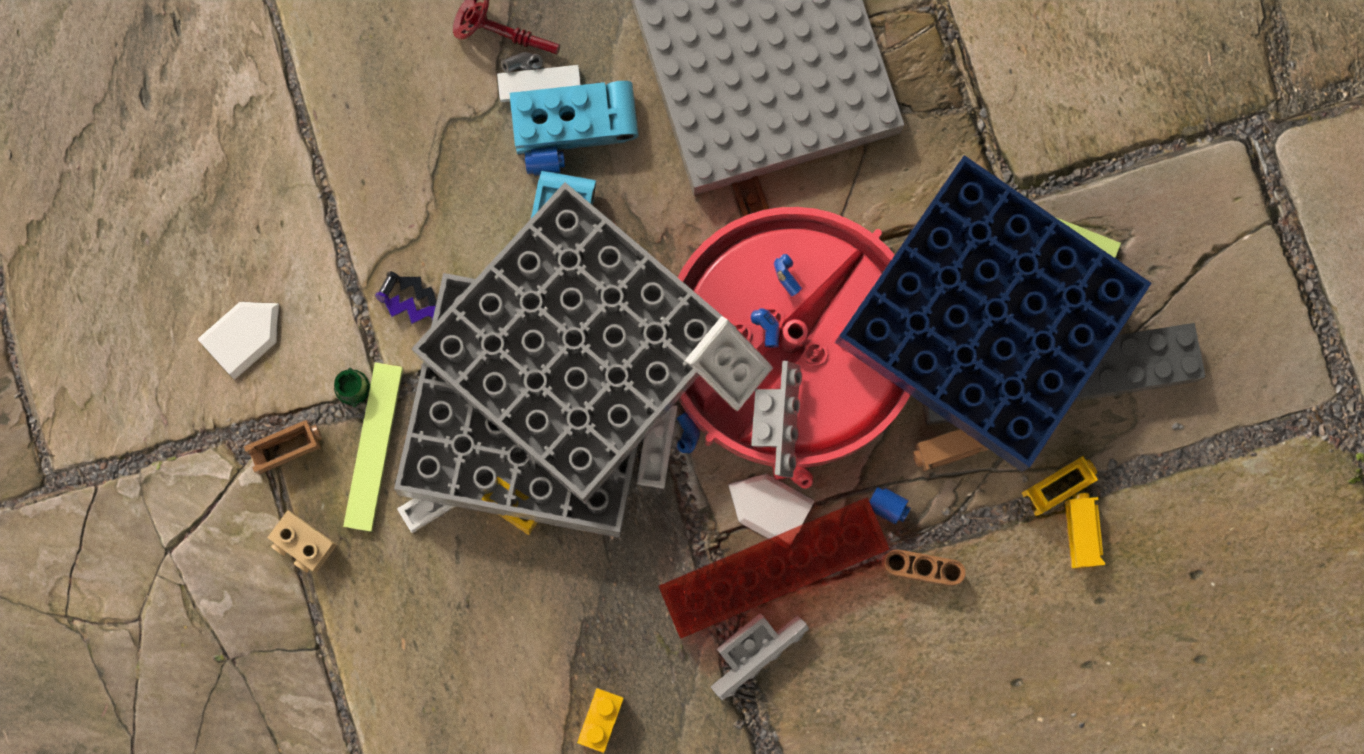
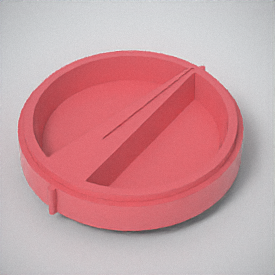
M780 207L746 215L719 229L691 255L677 278L724 318L728 319L771 364L773 369L756 389H781L782 361H789L800 365L802 382L799 385L800 411L797 414L796 427L798 429V439L795 442L796 468H808L840 460L868 445L897 417L910 397V394L834 343L895 254L879 239L882 234L880 229H876L871 233L861 225L845 217L819 209ZM783 254H787L793 260V266L788 270L802 287L801 291L794 296H790L779 282L773 265L775 259H779ZM828 294L833 295L831 300L826 302ZM760 308L767 309L779 322V347H765V330L760 325H755L751 322L750 316L754 310H759ZM699 376L678 400L697 427L706 434L705 444L710 446L715 442L725 450L754 463L775 467L776 447L751 446L755 391L737 411Z

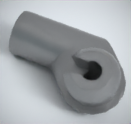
M522 52L501 61V67L505 73L516 69L524 71L541 69L543 65V59L540 55Z

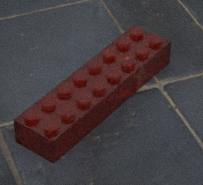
M866 497L658 585V588L677 634L682 639L890 549L869 499Z

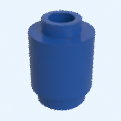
M557 146L535 148L531 149V152H525L527 174L540 176L541 171L559 174L560 168L565 167L563 151H558Z
M879 487L875 490L867 506L873 509L872 513L895 525L898 520L904 522L911 509L907 506L909 500L887 488L883 490Z

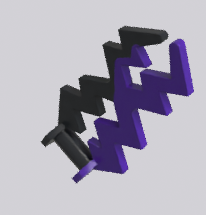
M392 271L387 272V277L379 292L375 294V297L378 301L385 303L391 318L407 310L411 325L426 317H430L433 321L437 301L432 286L422 289L421 277H400ZM396 283H400L401 291L413 286L417 301L427 297L428 307L417 311L413 297L400 303L399 295L391 299L389 295Z

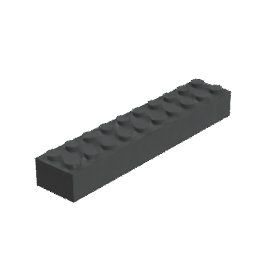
M1195 323L1117 335L1074 402L1194 383L1202 380L1206 376ZM922 403L926 426L949 422Z

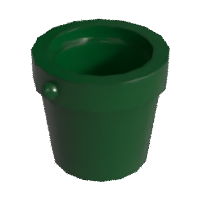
M350 367L348 370L341 371L336 376L334 391L336 397L342 403L355 408L368 398L371 384L363 372L353 370Z

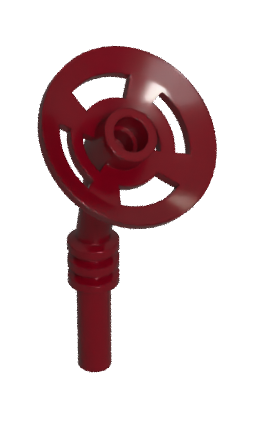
M464 0L455 16L453 34L460 40L467 39L477 29L484 28L511 39L512 43L516 44L518 42V45H524V47L532 46L556 55L560 51L561 45L533 36L530 31L527 32L524 29L521 31V28L518 27L513 29L488 19L486 14L489 0H484L483 3L477 2L478 0Z

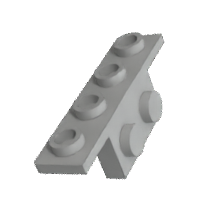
M782 361L781 389H755L751 446L776 447L775 475L792 478L793 471L796 468L795 442L798 439V429L796 426L797 414L800 411V400L798 397L802 373L800 365L789 361Z
M761 613L758 614L717 648L718 652L732 669L715 682L711 689L721 700L734 695L743 683L757 676L761 668L770 661L779 658L783 650L789 645L799 641L804 636V633L809 630L808 625L799 616H796L779 631L775 632Z

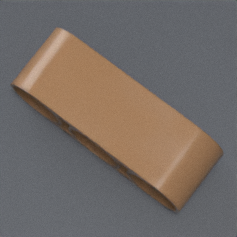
M892 550L882 559L884 572L899 578L943 586H954L961 583L966 575L963 564L953 559L904 550ZM892 555L899 556L903 562L902 568L899 571L892 570L889 566V558ZM920 560L926 561L930 566V572L927 576H922L917 572L916 566ZM949 565L957 569L958 576L955 581L948 580L944 575V570Z

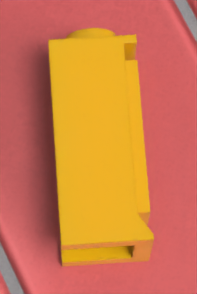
M1084 456L1023 491L1022 495L1024 497L1029 496L1037 509L1034 511V514L1039 516L1098 480L1095 476L1097 470L1089 459L1085 460ZM1078 468L1085 480L1052 500L1047 501L1041 489Z
M1089 493L1072 495L1073 499L1065 501L1071 567L1084 568L1105 565V562L1100 557L1103 555L1099 510L1098 505L1094 503L1098 500V497L1090 498Z

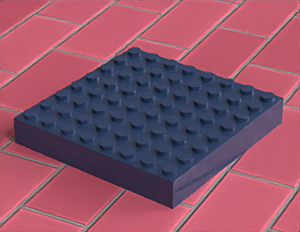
M964 155L834 343L1023 472L1031 467L1152 283Z

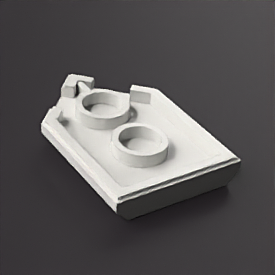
M239 302L200 336L198 340L233 379H236L277 343L279 304Z
M768 474L728 484L739 523L789 549L814 500L775 480Z

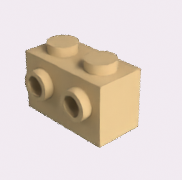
M287 510L267 537L274 542L271 547L283 556L289 553L296 559L294 564L306 573L310 569L318 572L337 546L336 543L289 510Z

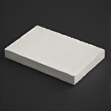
M721 316L685 360L737 411L773 369L771 364L723 316Z

